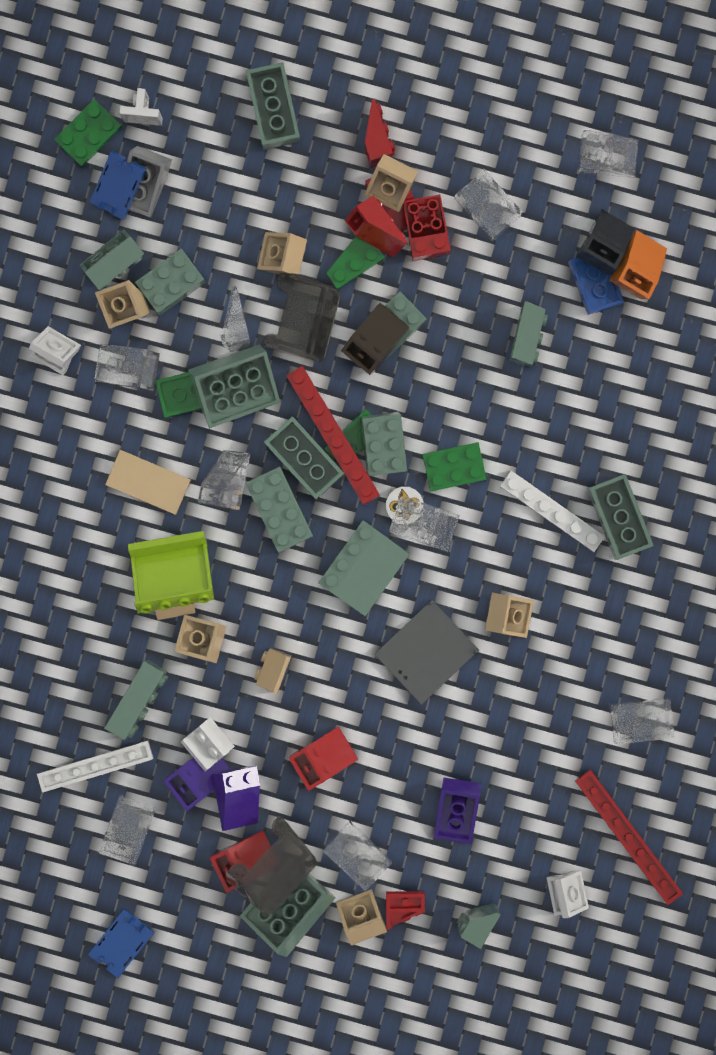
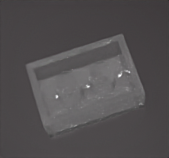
M485 169L455 195V200L492 241L519 219L523 213Z
M662 698L609 704L615 744L675 738L670 699Z
M350 820L323 848V852L364 891L392 864V860Z

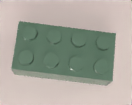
M284 63L246 70L263 150L300 142Z
M293 416L264 441L268 448L316 500L345 475Z
M281 467L245 483L278 553L314 537Z
M626 474L587 489L614 560H619L654 546Z
M150 660L144 661L104 729L123 740L129 737L132 738L139 728L136 724L138 721H142L149 711L146 709L148 704L151 705L159 694L156 692L158 687H163L167 681L168 676L166 674L168 671Z

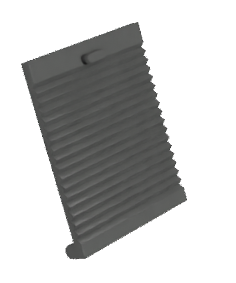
M431 600L374 655L422 705L473 657L479 649L438 605Z

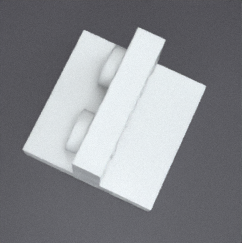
M137 88V94L133 96V106L135 107L120 106V115L125 123L162 126L163 118L159 109L148 108L149 96L146 89Z
M48 326L31 342L29 349L32 350L30 357L64 375L67 372L72 357L79 351L81 345Z
M211 717L181 741L204 771H207L235 747Z
M581 870L573 871L567 875L547 877L554 916L562 915V918H570L589 908Z

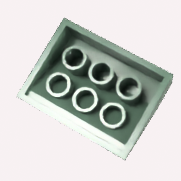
M260 344L188 370L209 429L280 403L267 352Z
M362 521L318 583L366 616L407 559L409 553L368 523Z
M288 857L240 917L277 954L287 957L336 897L294 860Z

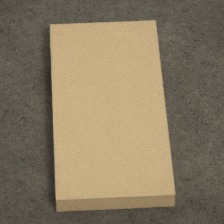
M120 450L105 485L176 515L191 479Z

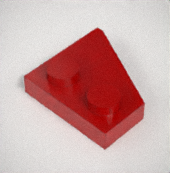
M386 891V930L425 912L424 891Z

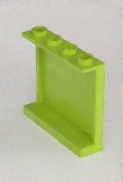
M204 531L128 544L135 591L134 605L137 613H150L160 609L168 610L171 607H185L194 603H207L214 600L207 540Z

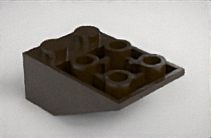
M379 303L341 349V352L371 375L379 369L409 329V326L383 304Z

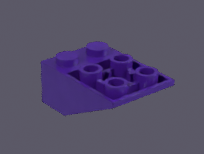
M191 758L163 781L184 809L188 811L215 790L213 773L231 769L224 759L221 758L207 771H204L197 761Z

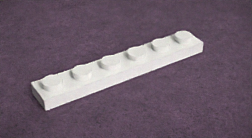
M513 471L509 472L500 485L501 488L592 552H595L605 538L600 532Z
M147 740L38 773L37 777L43 793L154 758L149 741Z

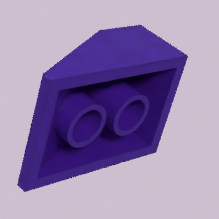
M245 766L213 773L222 831L258 823L260 783L257 766Z
M443 777L434 838L472 844L481 783Z

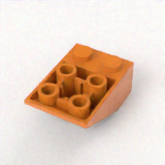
M635 230L617 269L613 272L609 281L639 299H650L659 281L667 248Z

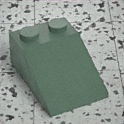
M401 292L394 296L385 307L407 324L409 329L385 361L427 320Z

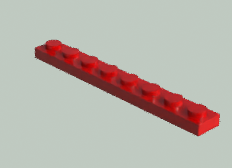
M301 366L286 375L363 505L379 497L378 490L304 367Z
M589 769L575 780L577 785L665 903L669 905L680 897L683 893L593 772Z

